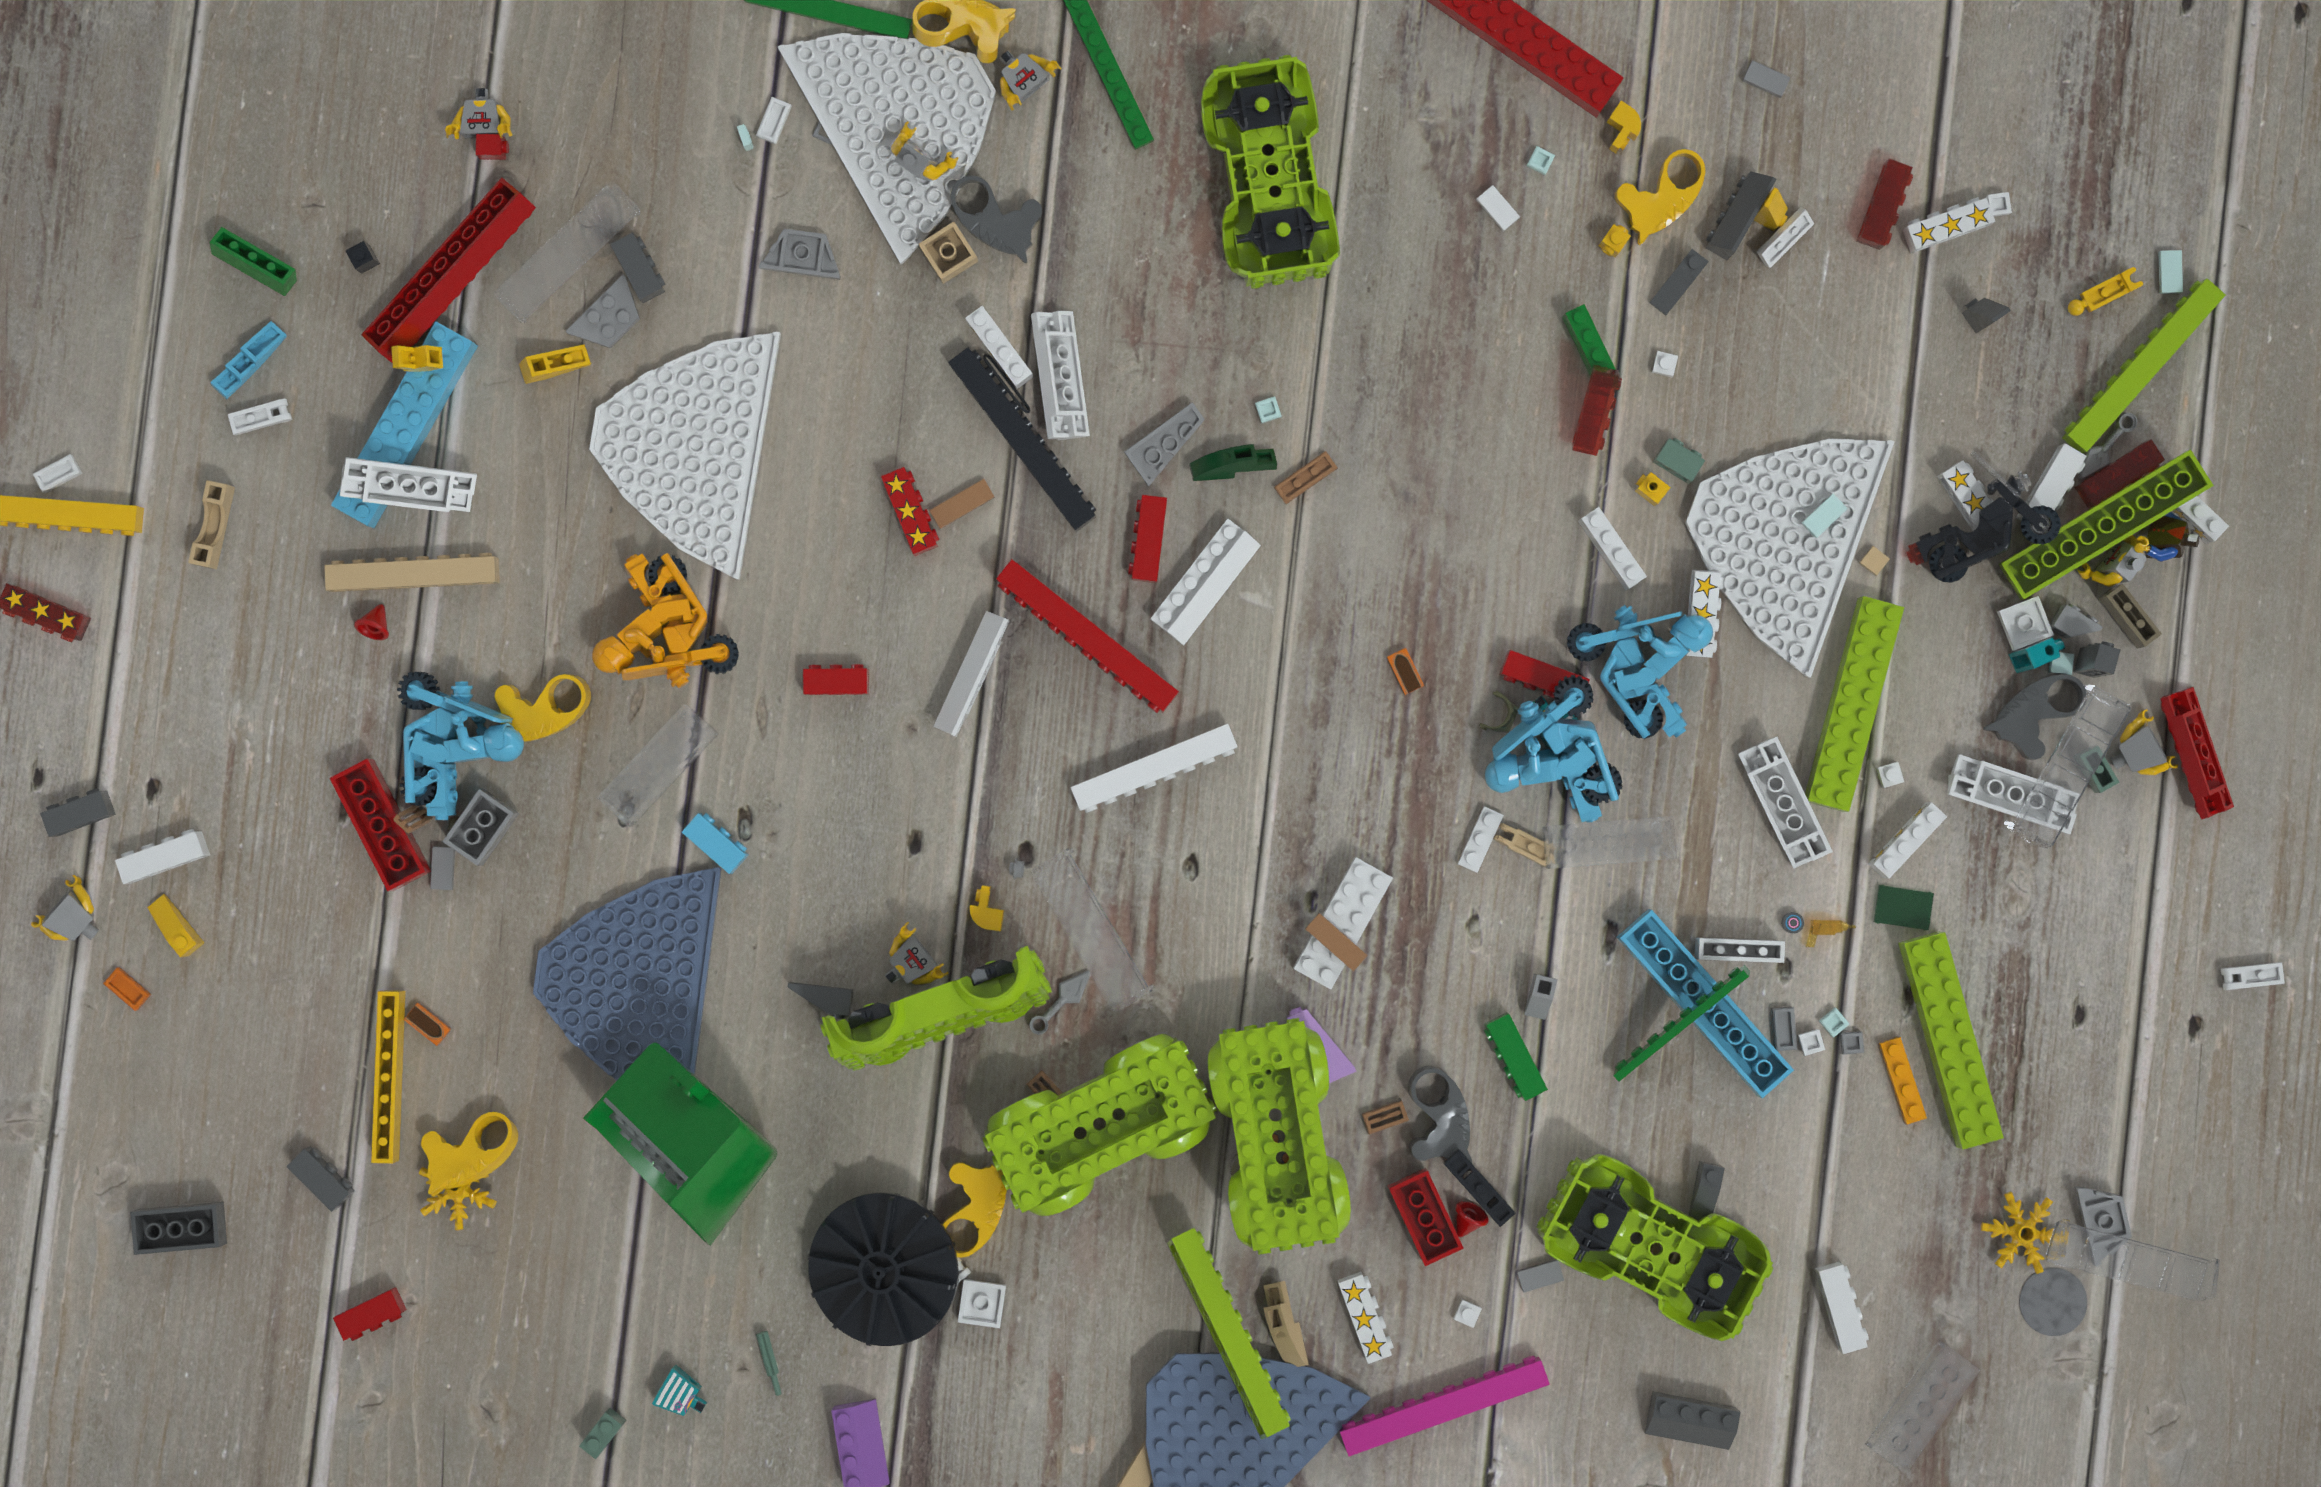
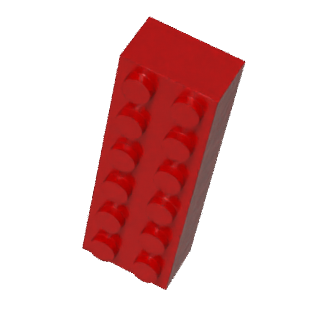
M367 758L329 778L387 892L395 891L431 872L412 832L407 834L393 820L401 811L374 759Z

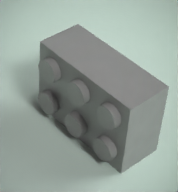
M479 789L443 842L475 865L483 866L520 813L487 790Z

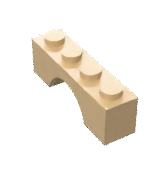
M206 480L202 498L204 505L203 525L199 536L192 543L188 563L217 570L235 487Z

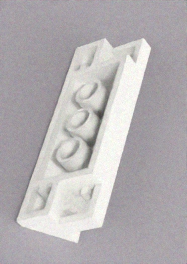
M1073 311L1032 313L1031 319L1048 439H1057V441L1088 437L1090 434Z
M346 457L342 468L339 494L342 497L362 499V502L443 512H449L450 510L470 512L477 474Z
M1227 519L1150 620L1184 646L1261 545L1246 531Z
M986 611L933 727L957 737L1002 643L1001 639L1008 626V619Z
M1778 737L1771 738L1738 753L1793 869L1832 853L1830 844Z
M1957 754L1951 775H1948V795L2066 834H2071L2077 815L2075 810L2081 795L2079 793Z

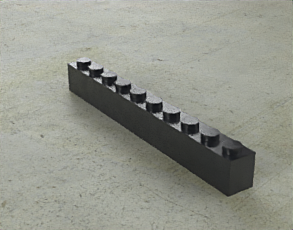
M967 347L948 362L949 366L1074 531H1079L1096 518L1094 513L1097 511L1090 501L1085 502L1082 498L1083 491L1077 483L1073 486L1069 480L1071 475L1065 467L1060 469L1056 463L1058 458L1052 450L1048 452L1043 445L1046 442L1040 434L1035 435L1032 432L1031 428L1033 425L1026 416L1022 418L1019 415L1018 411H1020V408L1014 400L1009 401L1005 395L1008 392L1001 383L997 385L992 378L995 375L988 366L986 368L980 363L982 358L976 350L971 351Z

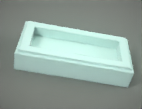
M2182 250L2159 251V294L2182 293Z
M1833 493L1802 522V525L1815 538H1818L1848 508Z

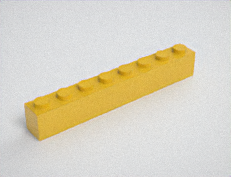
M0 495V526L8 527V523H15V527L29 528V525H37V529L50 530V526L58 527L59 531L69 532L71 528H79V532L92 533L93 529L100 530V534L113 535V531H119L123 536H134V533H142L144 508L139 506Z
M378 991L371 1163L393 1164L399 1161L406 991Z

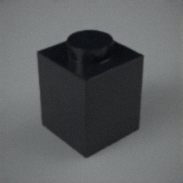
M365 241L345 250L352 265L361 274L380 264L371 246Z

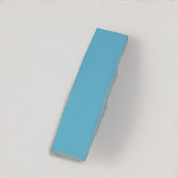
M270 321L240 348L241 352L225 365L226 369L210 382L211 386L225 399H228L261 367L287 335Z

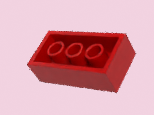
M1426 1168L1387 1185L1424 1266H1428L1464 1249Z

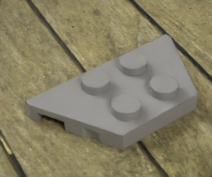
M783 229L777 242L772 245L766 258L759 264V268L763 270L837 280L841 278L826 234Z
M622 275L566 332L571 336H576L607 348L613 347L640 320L627 278Z
M2076 1186L2075 1191L2091 1261L2094 1266H2098L2101 1264L2100 1260L2109 1253H2114L2121 1244H2124L2132 1237L2124 1200L2119 1194Z

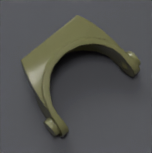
M1495 691L1493 695L1501 698L1507 706V717L1501 725L1495 727L1482 723L1479 726L1485 731L1490 729L1509 733L1519 708L1501 692Z

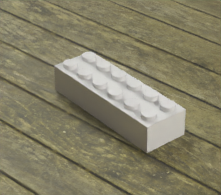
M1354 857L1322 916L1356 945L1393 878ZM1311 935L1293 969L1332 989L1345 964Z

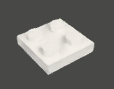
M2039 596L1997 611L2012 651L2054 635Z
M964 1279L958 1322L1000 1328L1006 1285Z

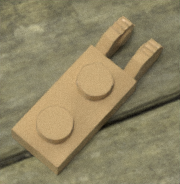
M1500 823L1499 828L1504 832L1512 834L1513 837L1509 841L1500 835H1495L1493 838L1495 841L1543 867L1547 866L1555 847L1520 829H1514L1504 823Z

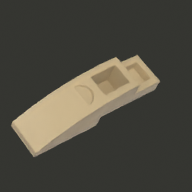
M1282 1281L1264 1285L1268 1307L1263 1309L1278 1352L1286 1363L1294 1364L1296 1367L1309 1365L1300 1323H1294L1286 1282Z

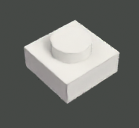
M2009 192L1986 196L1994 217L2012 213Z
M1657 351L1651 373L1673 377L1678 356Z
M1898 762L1876 768L1882 788L1904 782Z
M1819 1029L1797 1035L1804 1056L1825 1050Z
M1461 1299L1453 1319L1474 1328L1482 1308Z

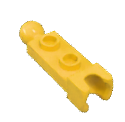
M2132 267L2079 294L2082 300L2075 299L2069 302L2068 312L2073 316H2079L2087 308L2090 313L2143 286L2142 281L2133 283L2130 280V275L2136 271V268Z

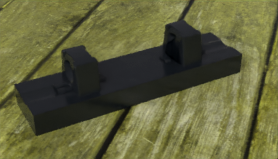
M1459 1149L1443 1162L1499 1227L1516 1214ZM1472 1171L1468 1176L1463 1178L1466 1172Z

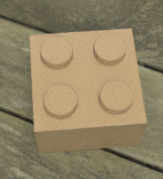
M952 222L919 243L921 251L943 284L978 262L977 256L955 222Z

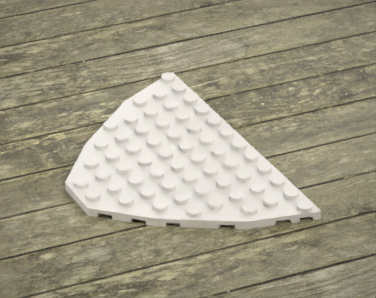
M840 33L805 42L798 41L794 44L779 45L780 53L900 264H903L919 247V243L924 241L947 216L952 206L951 191L958 180L967 176L980 151L996 95L995 88L975 54L965 53L943 45L929 47L920 43L916 38L903 39L891 36H862ZM909 122L908 128H917L913 136L908 139L910 142L939 162H944L948 152H952L951 158H959L954 169L948 168V171L938 179L927 181L916 177L894 161L896 156L892 153L891 146L900 134L904 124Z
M780 332L715 341L695 352L692 351L664 364V366L644 373L629 386L627 385L616 393L614 397L596 408L589 450L616 485L622 496L678 549L737 580H740L781 337Z
M1821 440L1753 457L1700 482L1697 487L1685 524L1707 570L1721 573V577L1724 579L1722 593L1754 636L1808 678L1812 676L1895 441ZM1834 493L1848 509L1818 538H1815L1802 525V522Z

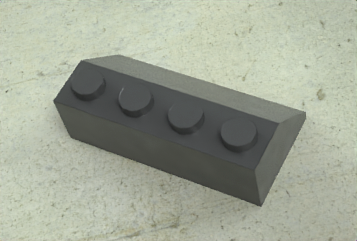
M1752 171L1747 176L1742 175L1736 185L1739 187L1736 195L1732 193L1726 203L1729 206L1726 213L1721 212L1716 220V223L1719 224L1715 231L1711 230L1705 240L1708 242L1706 249L1728 260L1736 252L1777 179Z
M1652 1391L1645 1434L1729 1450L1737 1434L1741 1412L1733 1406Z

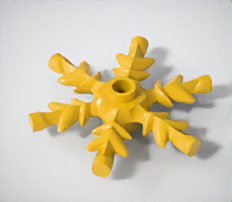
M452 1145L455 1148L460 1147V1145ZM422 1167L419 1175L428 1178L425 1175L428 1173V1169ZM426 1181V1184H431V1181ZM471 1183L458 1187L456 1191L455 1188L445 1189L443 1194L439 1193L437 1197L427 1198V1201L430 1203L420 1209L424 1216L428 1215L432 1210L437 1214L441 1205L445 1207L446 1201L452 1199L454 1205L450 1210L454 1211L450 1216V1221L455 1219V1231L464 1230L463 1218L468 1219L466 1212L463 1210L467 1207L462 1204L465 1197H470L471 1204L475 1200L479 1209H482V1204L493 1209L497 1201L486 1197L489 1191L479 1192L480 1188L472 1190L470 1188Z
M2007 1192L2004 1196L2008 1205H2004L2003 1208L2011 1213L2008 1217L2015 1220L2014 1225L2009 1227L2005 1221L2002 1225L1996 1219H1993L1994 1224L1981 1223V1231L1993 1232L1991 1238L2002 1234V1238L2007 1234L2012 1237L2011 1243H2004L2007 1246L2006 1248L1997 1251L1998 1254L2002 1255L1994 1264L2002 1269L2007 1260L2013 1263L2014 1253L2018 1255L2017 1247L2024 1246L2026 1250L2023 1256L2028 1255L2027 1266L2032 1263L2035 1273H2042L2044 1270L2039 1260H2044V1257L2036 1252L2040 1249L2034 1247L2033 1242L2039 1239L2044 1245L2045 1240L2054 1247V1241L2066 1243L2067 1235L2055 1234L2057 1228L2046 1231V1227H2044L2041 1231H2038L2035 1227L2036 1223L2044 1222L2040 1218L2051 1214L2046 1210L2053 1201L2046 1197L2040 1206L2038 1202H2035L2034 1213L2029 1211L2030 1219L2024 1220L2022 1218L2024 1210L2020 1211L2021 1200L2019 1199L2015 1202L2013 1193ZM2025 1229V1234L2021 1236V1231Z

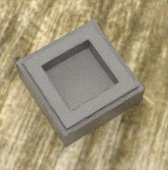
M1862 1031L1840 1033L1841 1053L1843 1055L1864 1053Z

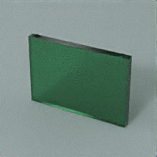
M1879 885L1873 922L1876 924L1882 923L1922 929L1924 931L1929 930L1934 893Z

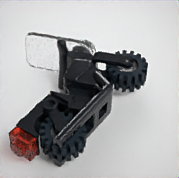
M1973 451L1971 457L1995 479L1987 485V493L1993 495L1998 491L2002 497L1997 498L1979 512V524L1973 532H1964L1958 526L1952 527L1951 524L1939 528L1940 533L1931 535V532L1918 537L1920 541L1909 545V551L1906 552L1910 563L1915 562L1916 566L1928 562L1927 556L1929 551L1935 545L1944 541L1945 545L1935 549L1931 554L1929 560L1930 571L1936 579L1942 582L1953 583L1960 580L1966 574L1968 567L2002 554L2010 548L2013 508L2023 516L2021 530L2023 536L2029 542L2042 545L2054 540L2061 528V520L2058 513L2044 505L2031 508L2020 498L2021 492L2025 490L2028 492V487L2032 485L2027 473L2023 475L2020 471L2018 472L2019 475H2011L2008 481H2006ZM1957 538H1958L1974 555H1972V556H1970V557H1967L1965 551L1962 550L1959 546L1956 545V544H1957Z

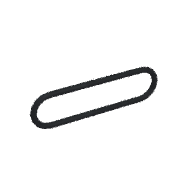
M984 354L983 359L1012 399L1023 412L1029 413V405L991 356ZM987 358L998 369V371L1001 373V375L1004 377V379L1007 381L1010 387L1014 390V392L1026 406L1027 410L1019 403V401L1016 399V397L1013 395V393L1010 391L1007 385L1003 382V380L1000 378V376L988 362Z

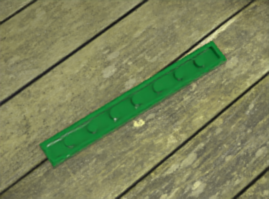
M744 0L745 3L883 36L909 39L912 19L834 0Z

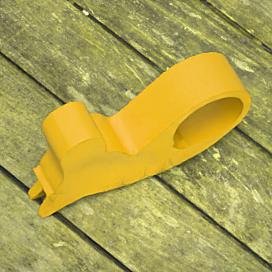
M924 0L913 11L912 32L920 43L929 47L942 46L968 35L973 44L977 46V58L982 63H992L998 55L999 40L1005 33H1008L1009 22L1015 18L1016 9H1000L983 0ZM936 14L947 18L946 20L949 25L941 31L932 32L922 28L918 21L925 15Z
M1681 149L1673 152L1664 160L1660 169L1655 194L1647 191L1638 192L1635 186L1630 183H1624L1616 190L1615 201L1629 215L1630 229L1638 234V245L1644 243L1648 235L1657 233L1674 222L1691 206L1698 196L1705 177V164L1696 152ZM1687 157L1695 163L1698 175L1696 182L1692 186L1678 189L1671 182L1667 169L1669 162L1673 158Z
M563 674L552 678L548 682L534 705L527 699H522L519 690L513 685H502L497 688L495 700L501 713L513 718L510 724L515 730L520 732L524 742L557 734L574 724L588 708L591 701V691L587 682L581 677ZM565 679L574 681L581 690V702L571 712H564L560 708L557 709L554 701V690Z
M485 1113L473 1123L459 1148H455L447 1143L445 1138L435 1131L426 1133L422 1137L421 1147L429 1161L428 1173L425 1174L431 1181L428 1194L435 1197L444 1189L467 1185L487 1176L500 1167L511 1155L518 1142V1130L515 1124L501 1113ZM493 1122H505L508 1127V1134L504 1143L495 1149H487L485 1151L481 1144V1135L484 1129Z
M956 1162L950 1167V1179L956 1184L963 1185L965 1193L971 1200L947 1217L943 1222V1226L946 1229L952 1221L966 1219L971 1222L974 1221L975 1223L973 1224L978 1228L976 1243L967 1250H955L957 1257H968L982 1248L992 1236L1001 1218L1007 1190L1002 1182L1001 1176L1004 1175L1002 1170L997 1171L993 1164L983 1168H976L964 1162Z

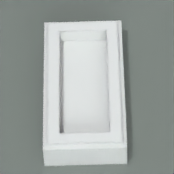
M771 97L756 137L776 145L792 105Z
M1493 185L1476 199L1503 232L1520 218Z
M69 454L33 473V476L42 493H47L81 475L82 472L74 456Z

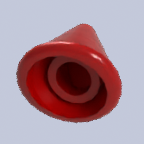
M379 604L363 617L354 622L355 629L367 638L386 640L389 637V632L387 629L385 606Z
M1461 1201L1456 1204L1458 1237H1464L1488 1224L1489 1218L1487 1213L1478 1205L1468 1201Z

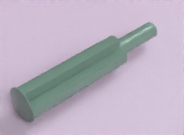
M762 1331L756 1334L767 1377H771L775 1395L779 1396L782 1394L777 1378L779 1370L768 1331Z

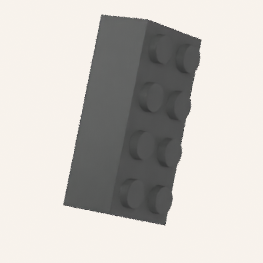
M224 1201L144 1208L130 1212L134 1255L217 1248L227 1244Z

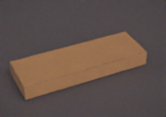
M1325 451L1280 482L1274 489L1287 505L1337 470L1338 467Z
M982 479L929 511L939 528L942 529L995 497L985 479Z
M1320 913L1305 928L1353 972L1368 956Z

